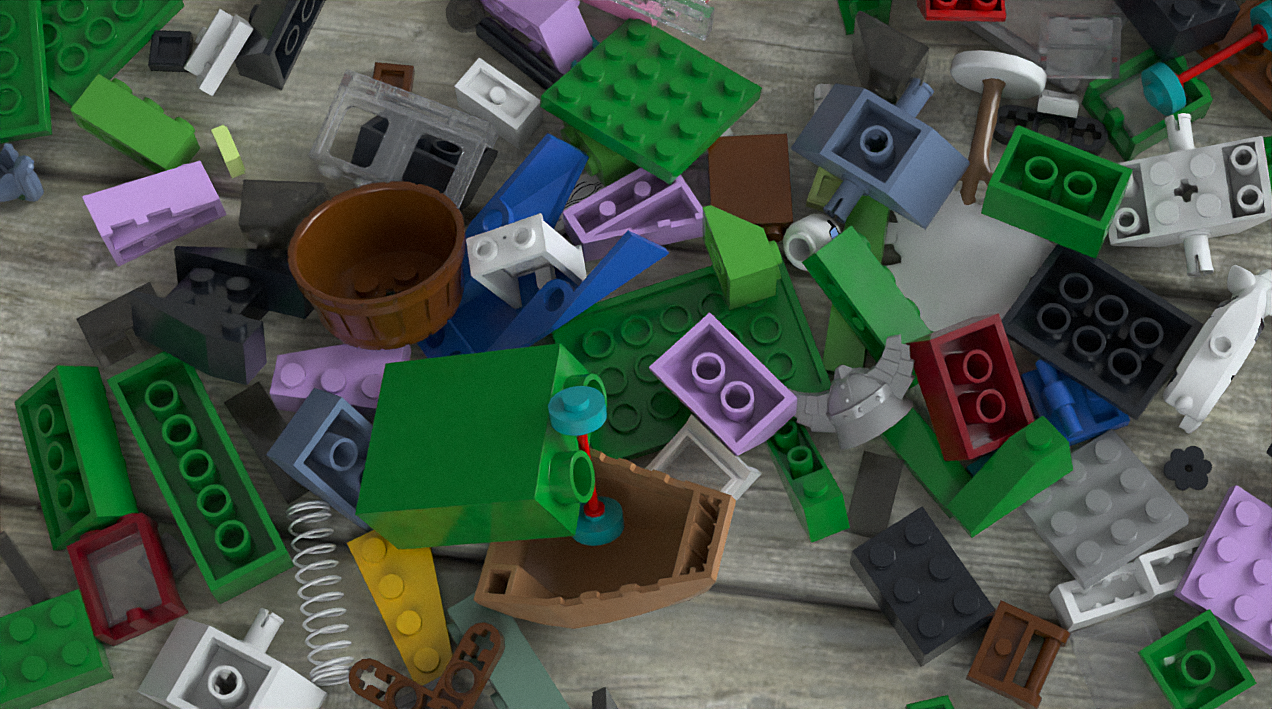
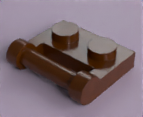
M1001 600L966 680L1004 696L1025 709H1038L1042 701V697L1039 694L1060 647L1066 646L1070 633L1058 625ZM1034 633L1041 636L1044 642L1024 687L1012 681Z

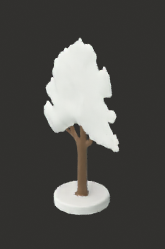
M984 50L964 51L954 56L950 69L953 79L965 88L982 94L967 159L970 165L960 181H963L960 191H954V187L926 230L895 211L893 212L898 223L888 222L885 245L893 244L895 251L901 255V263L885 266L893 273L897 287L906 298H909L917 305L921 319L929 330L934 332L974 316L999 313L1002 320L1029 283L1030 277L1036 274L1055 248L1047 239L981 214L983 205H979L975 198L979 180L984 181L988 186L993 175L989 163V154L997 122L1000 99H1028L1040 95L1045 88L1047 75L1044 70L1033 62L1018 56Z

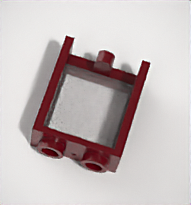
M142 512L124 515L117 520V524L104 530L86 532L80 536L79 541L67 546L94 637L113 647L188 614L180 599L157 528L159 525Z

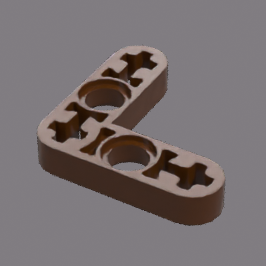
M482 622L471 626L464 634L433 691L371 658L362 659L353 665L349 673V684L356 694L383 709H398L395 704V697L398 691L404 687L413 688L417 695L416 703L411 709H425L429 696L432 700L428 702L427 706L432 709H473L504 652L505 638L502 632L492 624ZM490 632L489 640L494 643V646L490 651L483 649L477 660L484 664L482 670H480L471 662L464 661L463 659L466 654L474 659L479 651V646L474 643L478 635L486 637ZM376 668L375 677L389 684L386 692L373 685H368L364 690L366 682L361 679L363 672L371 673ZM462 669H468L474 675L473 687L465 693L456 692L452 685L454 675ZM392 677H395L396 679L391 683ZM385 694L384 701H381L380 698Z

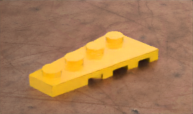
M375 530L347 542L413 681L423 686L442 676L453 656L449 632L446 628L447 622L431 547L399 550Z

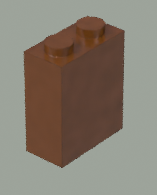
M787 133L719 137L707 149L710 205L763 228L769 242L773 240L775 242L782 241L785 231L793 223Z

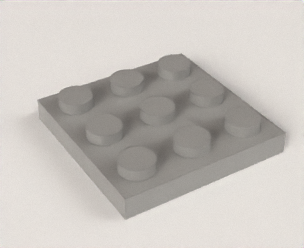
M1113 429L1071 454L1073 471L1017 507L1084 590L1189 524L1187 513Z

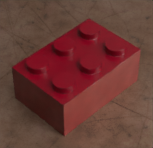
M999 313L974 316L906 343V345H910V358L915 360L914 370L945 461L971 460L1000 448L1009 437L1034 422Z

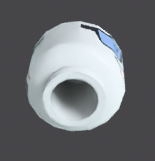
M811 214L792 223L785 231L783 237V249L787 259L795 267L808 271L802 261L841 233V230L832 218L824 214Z

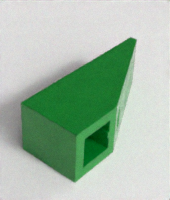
M793 416L765 441V444L796 516L812 543L846 530L850 526L843 493L805 426L796 423L797 418Z

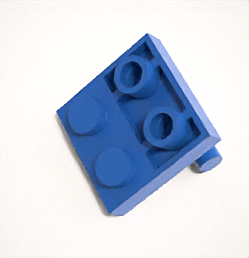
M1041 359L1035 363L1037 369L1021 374L1020 378L1036 419L1044 416L1069 441V446L1100 436L1111 429L1117 430L1128 426L1130 422L1127 414Z

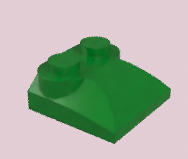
M1210 609L1137 652L1172 709H1215L1257 684Z

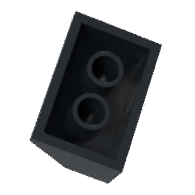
M262 0L260 4H255L249 16V24L252 26L253 31L234 60L239 75L282 90L326 0Z
M394 104L361 126L349 168L361 173L364 179L373 183L404 181L412 182L416 185L429 186L438 190L440 194L443 193L449 197L461 212L471 204L494 163L498 151Z

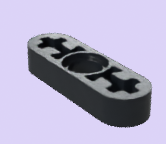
M1004 105L998 109L997 122L993 137L997 142L1008 145L1017 125L1027 128L1028 121L1033 122L1031 130L1038 133V128L1041 125L1050 123L1055 125L1060 131V136L1055 140L1096 156L1102 153L1108 138L1105 125L1097 119L1082 116L1073 118L1037 112L1035 108L1017 105ZM1006 119L1014 120L1015 127L1013 132L1005 130ZM1068 128H1073L1070 142H1065ZM1085 132L1093 133L1092 138L1094 141L1092 145L1084 144L1083 136Z

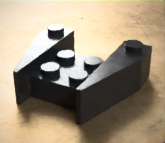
M176 246L174 248L178 285L165 298L133 290L129 293L134 335L211 377L248 385L267 363L264 324L260 320L269 311L306 319L314 310L310 301L299 290L289 269L288 250Z

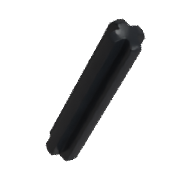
M484 17L476 26V34L479 38L546 91L564 76L491 17Z

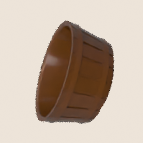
M390 181V183L378 182L363 185L360 188L355 187L320 204L298 225L288 247L289 269L299 290L316 310L323 326L338 340L340 339L341 342L366 350H390L406 347L405 345L420 342L428 338L430 334L433 335L447 324V320L453 317L459 307L465 285L463 259L466 251V237L463 216L449 197L443 193L440 194L436 189L422 184L416 185L412 182ZM394 291L395 293L394 295L390 296L386 295V293Z

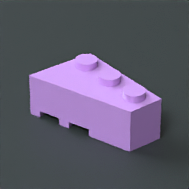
M476 0L484 10L512 33L515 29H518L531 40L528 47L536 54L543 50L551 58L554 68L563 75L571 70L570 66L574 60L580 62L593 50L592 44L594 42L578 9L580 5L579 0Z
M201 161L183 164L174 169L82 196L103 241L118 267L227 215Z
M639 168L562 212L565 232L574 246L582 245L585 262L604 258L627 230L660 246L703 237V207L681 174L671 184H668L643 168Z
M347 344L277 355L269 394L277 410L297 412L311 391L317 388L341 396L368 422L374 423L385 363L409 361L411 347L408 344L405 345L406 347L397 349L366 350L360 347L356 348Z

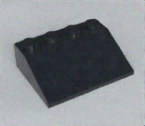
M1060 244L1055 246L1002 319L1007 338L1136 421L1174 373L1204 325L1098 257L1096 259Z

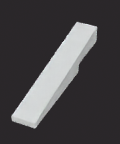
M1204 536L1140 555L1133 562L1123 565L1085 590L1076 579L1057 585L1049 594V597L1062 628L1071 632L1174 596Z

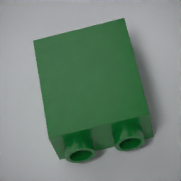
M561 343L385 363L355 515L399 550L575 536L580 503L588 502L594 492V468L588 454L579 450L576 436L561 434L552 427L548 404L551 398L561 390L574 386H587L595 388L603 394L607 410V396L602 380L597 374L589 373ZM588 433L587 436L590 445L591 433Z

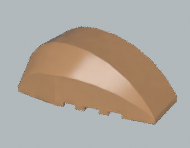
M590 448L597 496L612 498L621 505L625 522L622 534L612 542L598 546L581 544L572 536L491 542L474 601L479 605L512 617L543 625L571 629L610 623L690 601L706 593L716 582L736 500L732 495L687 480L683 482L671 478L666 473L655 469L650 471L636 466L631 461L622 458L615 459L606 456L601 451Z

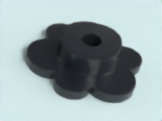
M1189 446L1185 451L1174 449L1170 454L1171 460L1163 468L1165 477L1175 481V486L1178 490L1185 491L1189 487L1193 490H1203L1208 484L1207 474L1211 472L1212 464L1204 459L1202 449L1197 446ZM1185 468L1190 469L1191 472L1185 471Z

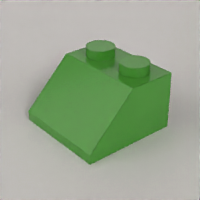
M712 205L703 207V241L729 310L776 295V281L781 279L778 265L782 264V258L775 240L769 242L764 229Z

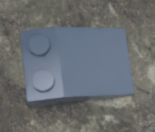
M314 388L266 455L294 480L323 501L329 503L331 507L368 533L374 530L355 515L373 425L341 396Z

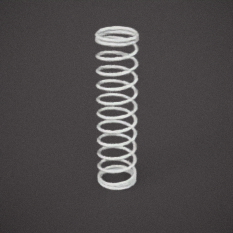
M313 500L294 504L285 513L286 518L293 521L289 525L288 531L296 536L290 546L293 550L299 552L292 560L294 565L301 568L296 573L295 578L298 582L304 584L300 587L297 594L299 597L307 600L300 607V611L309 616L305 619L302 626L305 630L312 632L305 639V644L314 648L307 656V659L317 665L310 672L311 682L317 686H330L349 681V673L352 666L344 664L353 662L354 658L346 656L325 662L315 661L311 658L313 654L320 650L340 649L352 644L349 640H340L324 645L309 643V639L319 633H337L349 628L347 624H335L321 629H312L306 625L307 622L316 617H334L342 615L347 611L345 608H332L317 613H310L304 610V607L313 601H331L344 596V593L339 591L328 592L314 597L302 595V590L310 585H329L337 583L342 579L337 575L320 577L312 581L301 580L299 577L307 569H328L339 564V561L334 559L322 560L309 565L297 563V558L303 554L327 553L335 550L337 547L331 543L315 545L304 550L295 547L294 543L300 538L326 537L334 532L332 528H318L302 534L293 532L292 527L298 522H320L332 516L329 503ZM322 508V510L314 513L293 514L305 509ZM324 666H332L318 670L319 668ZM343 674L335 677L322 678L329 675Z

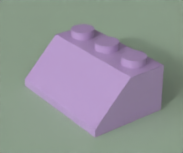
M710 312L649 367V370L735 456L767 441L796 414L797 397Z

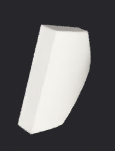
M219 9L208 28L203 27L199 31L195 40L198 44L184 66L185 70L197 76L196 83L198 88L211 96L216 92L253 31L252 26L237 14L233 17Z

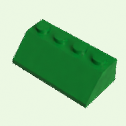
M55 366L14 403L53 551H61L67 549L68 545L79 541L80 536L92 530H104L117 524V520L120 517L130 513H138L137 501L133 495L127 473L126 461L123 458L117 437L116 424L112 419L106 397V388L102 382L99 368L96 366Z

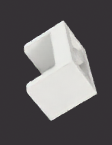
M481 58L477 59L454 86L458 107L519 150L544 121L540 100Z

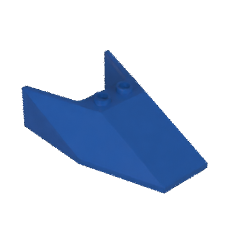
M547 133L471 221L465 232L466 239L540 213L543 216V221L554 229L589 156L584 151ZM627 230L579 286L555 266L556 279L548 281L541 289L537 286L535 272L518 277L522 307L514 309L471 276L466 243L463 259L465 285L459 307L453 317L447 320V324L433 335L430 334L428 338L417 342L427 358L529 347L668 255L669 252L666 248Z

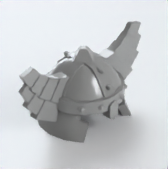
M901 334L888 336L882 357L870 369L861 367L850 368L845 365H839L835 368L834 381H832L830 389L821 393H805L789 389L797 397V409L794 415L797 418L796 423L810 427L811 432L836 433L839 449L842 450L857 447L888 430L907 415L913 407V401L905 396L906 391L915 378L912 375L915 360L910 358V345L901 343Z

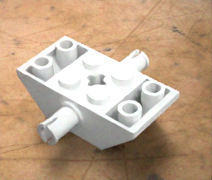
M1181 113L1177 114L1178 121L1175 120L1174 115L1164 119L1170 152L1163 155L1117 163L1133 169L1122 203L1108 232L1111 246L1162 247L1184 243L1187 276L1199 277L1198 260L1200 262L1201 272L1203 271L1204 276L1214 272L1208 238L1240 233L1271 219L1272 191L1263 136L1194 148L1190 122L1191 115ZM1194 190L1196 193L1191 195V201L1185 202L1182 196L1187 191Z
M264 608L259 609L257 617L243 640H237L209 625L180 617L137 690L144 696L169 709H320L327 696V692L265 653L284 620L273 612L271 615L268 614L269 611ZM235 683V690L225 695L222 687L224 685L232 686Z

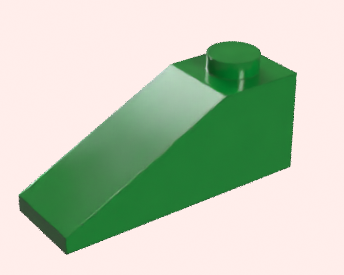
M1041 416L1007 439L946 506L947 511L968 535L973 538L1073 471L1069 441L1044 416Z

